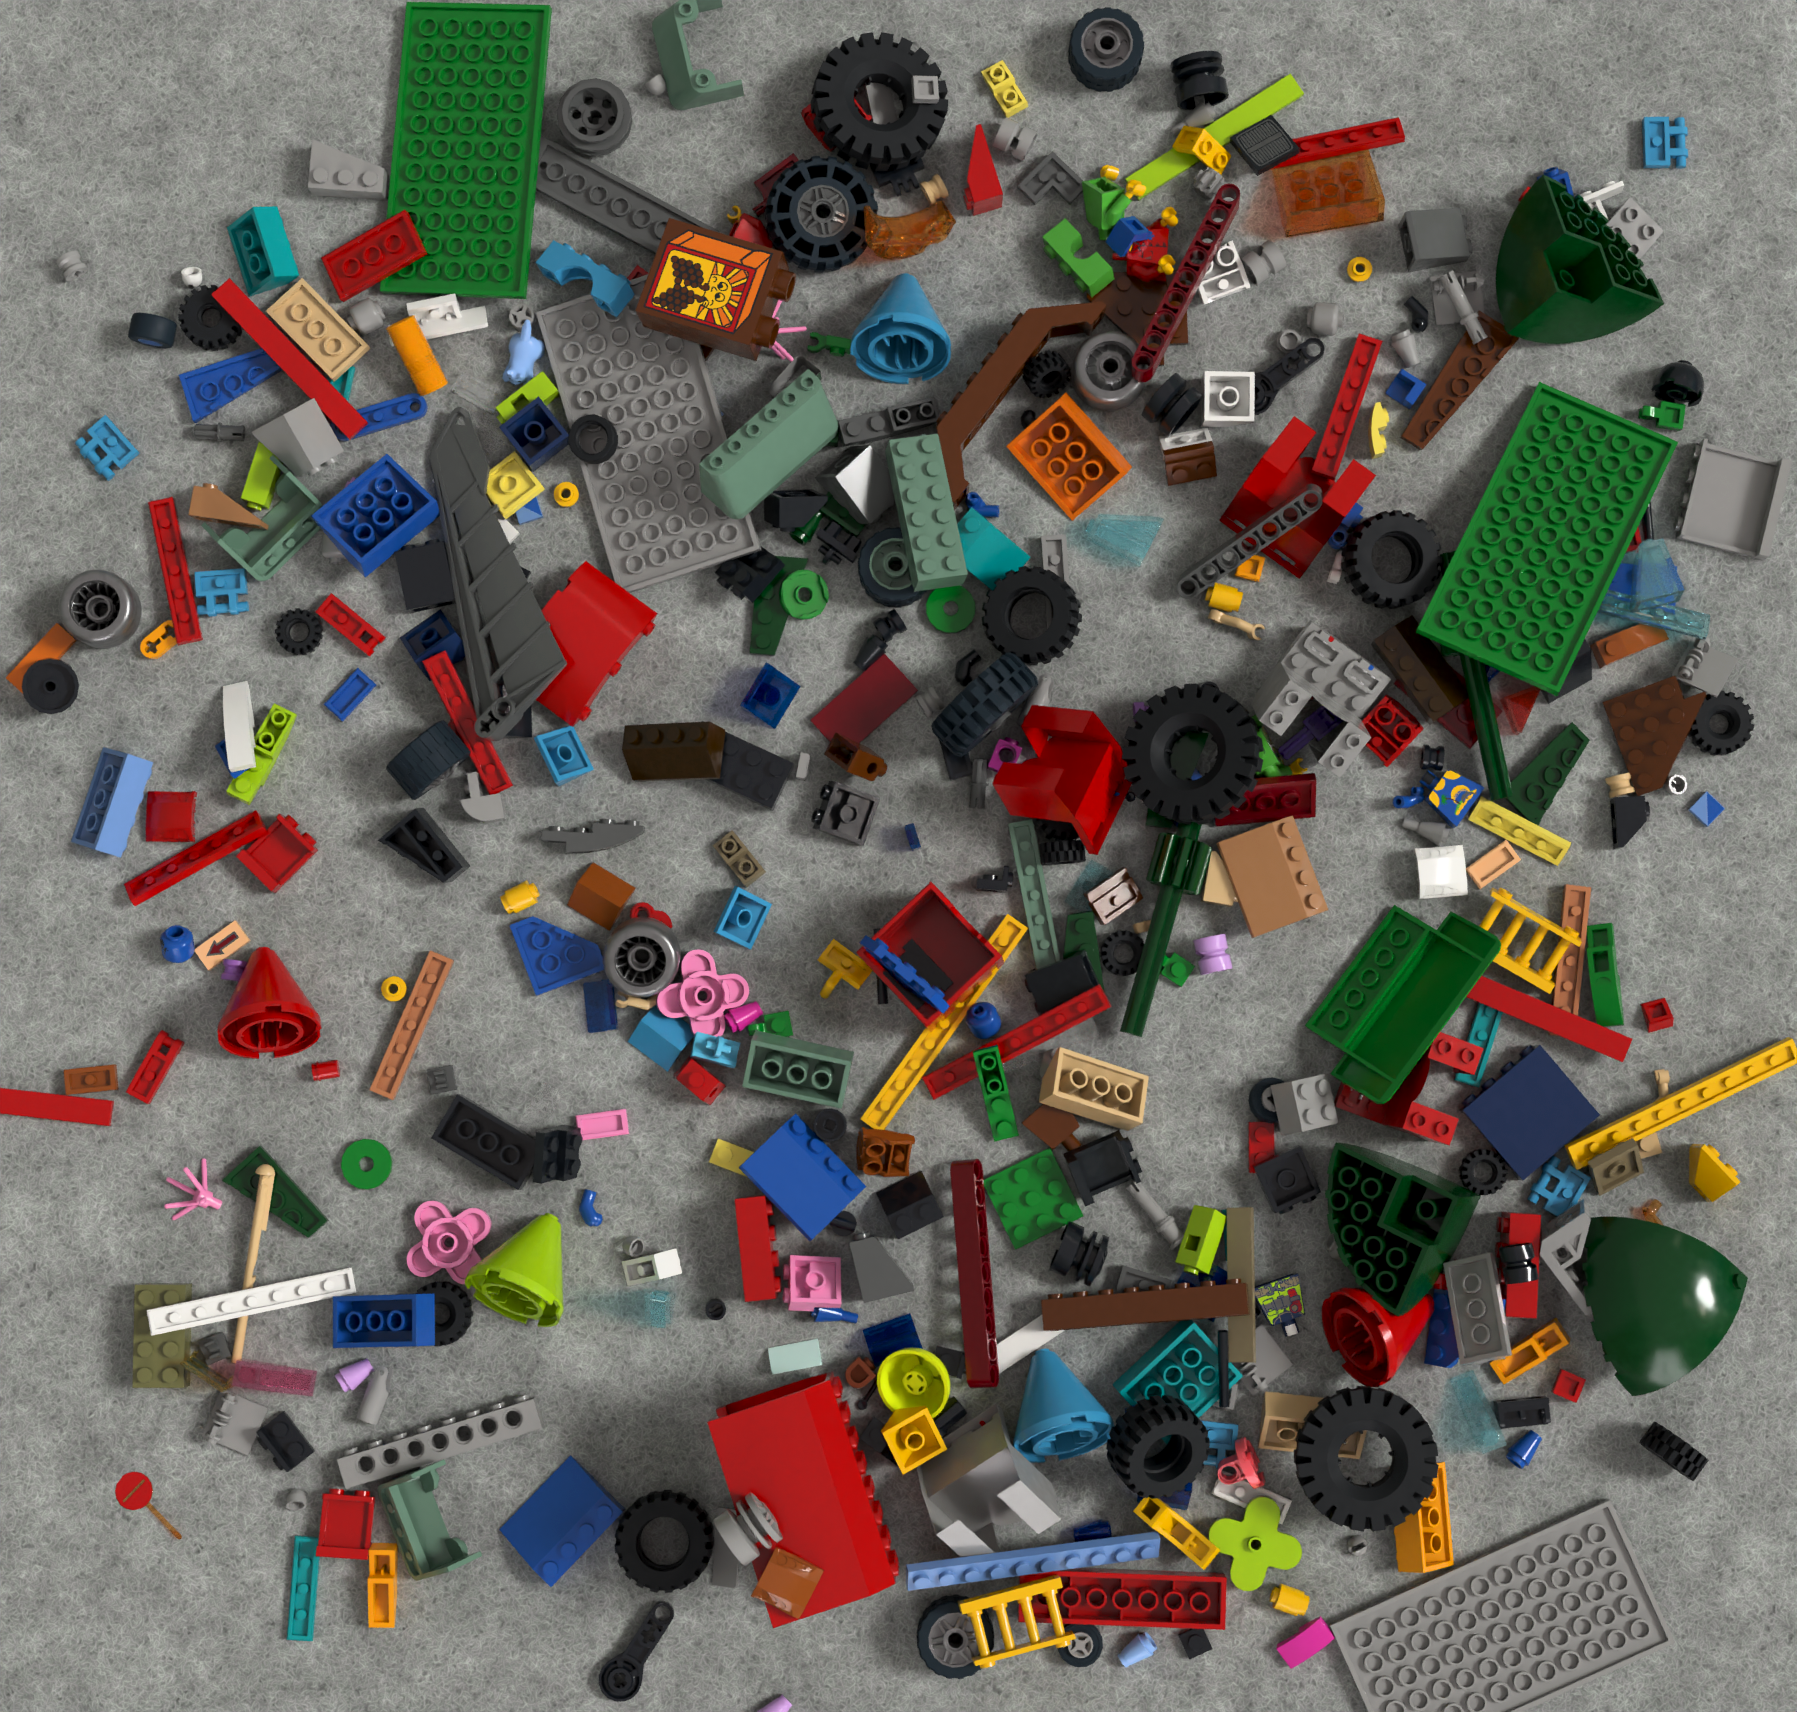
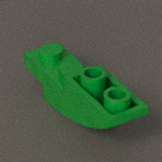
M1612 923L1587 926V958L1597 1024L1603 1027L1623 1026L1624 1018L1620 976L1617 970L1614 926Z
M998 1045L974 1050L973 1056L994 1142L1019 1136Z

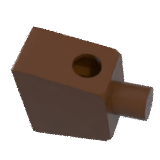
M835 732L824 755L845 771L869 781H874L877 776L882 777L887 771V764L884 763V759L870 748ZM849 752L854 753L851 759L848 757Z
M1042 1104L1021 1122L1051 1149L1056 1148L1061 1143L1069 1152L1082 1145L1073 1135V1132L1080 1127L1073 1113Z

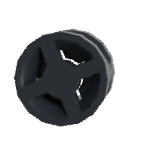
M1424 744L1421 750L1420 768L1423 770L1434 768L1436 771H1442L1445 756L1444 746L1431 748L1429 745Z

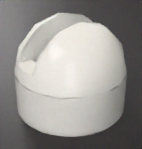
M187 267L181 271L182 280L187 287L193 285L196 288L201 284L202 271L200 268Z

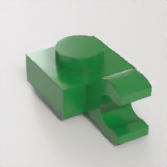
M816 332L810 333V338L816 339L819 342L816 346L808 345L807 349L811 353H818L824 348L830 350L831 355L843 357L845 353H851V339L831 335L823 336Z
M1661 401L1658 404V408L1652 406L1640 408L1638 418L1656 420L1657 428L1681 431L1684 424L1686 405Z
M1173 952L1170 958L1165 955L1162 964L1163 969L1160 974L1182 987L1195 966Z
M789 1011L764 1015L765 1023L748 1025L749 1036H753L755 1030L785 1037L793 1036Z

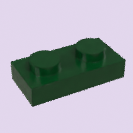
M828 491L826 494L828 501L819 511L825 518L840 525L846 533L852 534L857 538L867 524H859L849 514V511L842 507Z

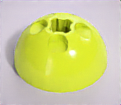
M910 1347L897 1350L885 1358L877 1373V1387L882 1401L892 1412L896 1409L926 1406L931 1417L934 1418L943 1410L948 1401L950 1378L945 1365L936 1355L925 1349Z

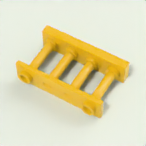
M1492 887L1490 895L1495 898V901L1479 925L1480 927L1488 931L1504 904L1518 911L1500 940L1501 949L1493 962L1550 994L1555 987L1551 974L1570 943L1580 947L1582 941L1578 937L1579 933L1569 926H1566L1564 929L1512 899L1513 894L1501 887L1499 890ZM1526 917L1540 925L1521 956L1514 958L1507 954V948ZM1548 930H1551L1562 938L1543 969L1539 968L1536 971L1529 967L1531 964L1529 961Z
M1053 1575L958 1601L962 1615L967 1614L971 1618L980 1653L979 1656L972 1657L975 1666L980 1665V1668H988L994 1666L995 1661L1052 1645H1055L1056 1648L1065 1647L1071 1644L1070 1640L1076 1639L1072 1630L1067 1632L1064 1630L1056 1598L1057 1589L1063 1588L1060 1576ZM1041 1593L1043 1597H1046L1055 1633L1053 1636L1042 1639L1039 1637L1031 1605L1032 1596ZM1015 1600L1021 1604L1030 1642L1016 1646L1005 1608L1008 1606L1007 1602ZM989 1607L996 1611L1005 1649L994 1652L989 1651L980 1615L983 1613L982 1609Z

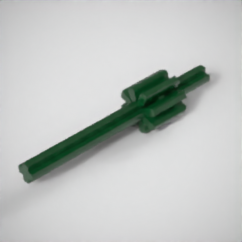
M1455 551L1440 554L1443 557L1442 565H1440L1442 576H1444ZM1440 644L1443 656H1460L1490 799L1495 801L1513 796L1485 664Z
M1191 822V825L1179 823L1176 834H1158L1146 880L1153 885L1161 887L1120 1032L1142 1037L1182 894H1200L1212 848L1208 844L1197 841L1202 824L1199 825L1195 822Z

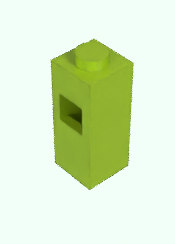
M542 371L495 407L499 413L496 418L503 424L538 396L547 406L559 397L560 393Z
M261 442L258 443L241 499L247 503L246 507L256 511H261L262 508H270L275 492V484L281 474V470L269 459L274 454Z
M1198 1205L1193 1206L1175 1261L1184 1267L1183 1271L1194 1276H1198V1273L1209 1275L1227 1220V1216L1216 1209Z

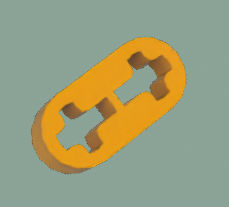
M172 620L163 622L142 640L140 650L144 656L149 659H158L177 644L176 638L171 635L163 639L168 634L167 628L169 626L173 627ZM159 640L162 641L156 646L158 650L156 653L147 652L149 649L147 644L149 642L155 644Z

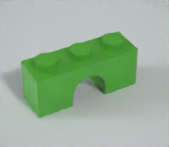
M1066 218L1042 236L1045 245L1043 250L1050 259L1055 258L1059 262L1058 266L1066 276L1071 275L1075 279L1074 283L1082 293L1086 291L1092 298L1115 279L1112 267L1097 251L1086 259L1074 257L1075 253L1083 247L1082 237Z

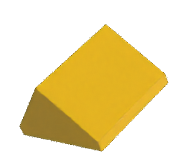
M926 1406L896 1409L881 1430L903 1475L947 1450Z

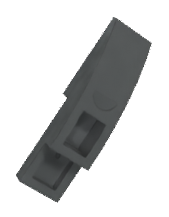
M932 397L887 407L886 410L838 420V431L843 447L862 442L867 444L933 425L940 415L935 398Z
M599 819V823H593L592 833H589L588 828L576 827L573 832L564 831V827L549 826L548 830H542L541 840L543 842L566 843L567 853H591L608 850L632 841L645 833V827L639 825L640 821L625 820L623 825L614 824L615 820Z

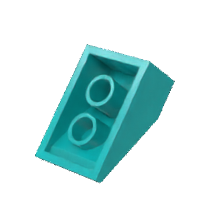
M972 507L957 524L967 570L991 590H994L997 586L994 582L998 578L1003 580L1007 577L1005 573L1010 570L1014 572L1019 571V567H1023L1031 558Z

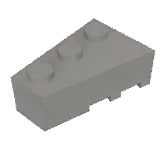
M312 139L308 189L312 195L387 200L389 176L384 168Z

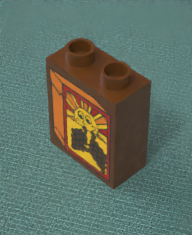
M669 218L635 311L645 328L757 361L761 347L771 349L776 341L780 322L779 319L772 318L778 300L784 302L790 300L796 283V273L789 271L782 251Z

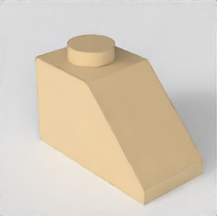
M1212 851L1206 869L1201 902L1231 907L1233 902H1238L1223 860L1216 851Z

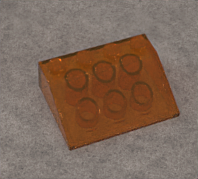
M1369 149L1271 169L1280 218L1286 238L1384 221L1385 198Z

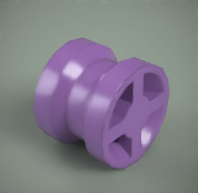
M223 959L225 969L221 974V979L239 981L247 962Z

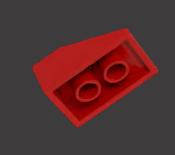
M981 124L976 125L967 176V187L963 189L966 209H971L973 216L1002 208L1003 192Z

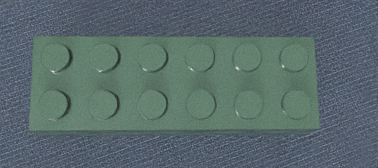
M938 434L889 440L885 455L914 592L963 585L968 573Z

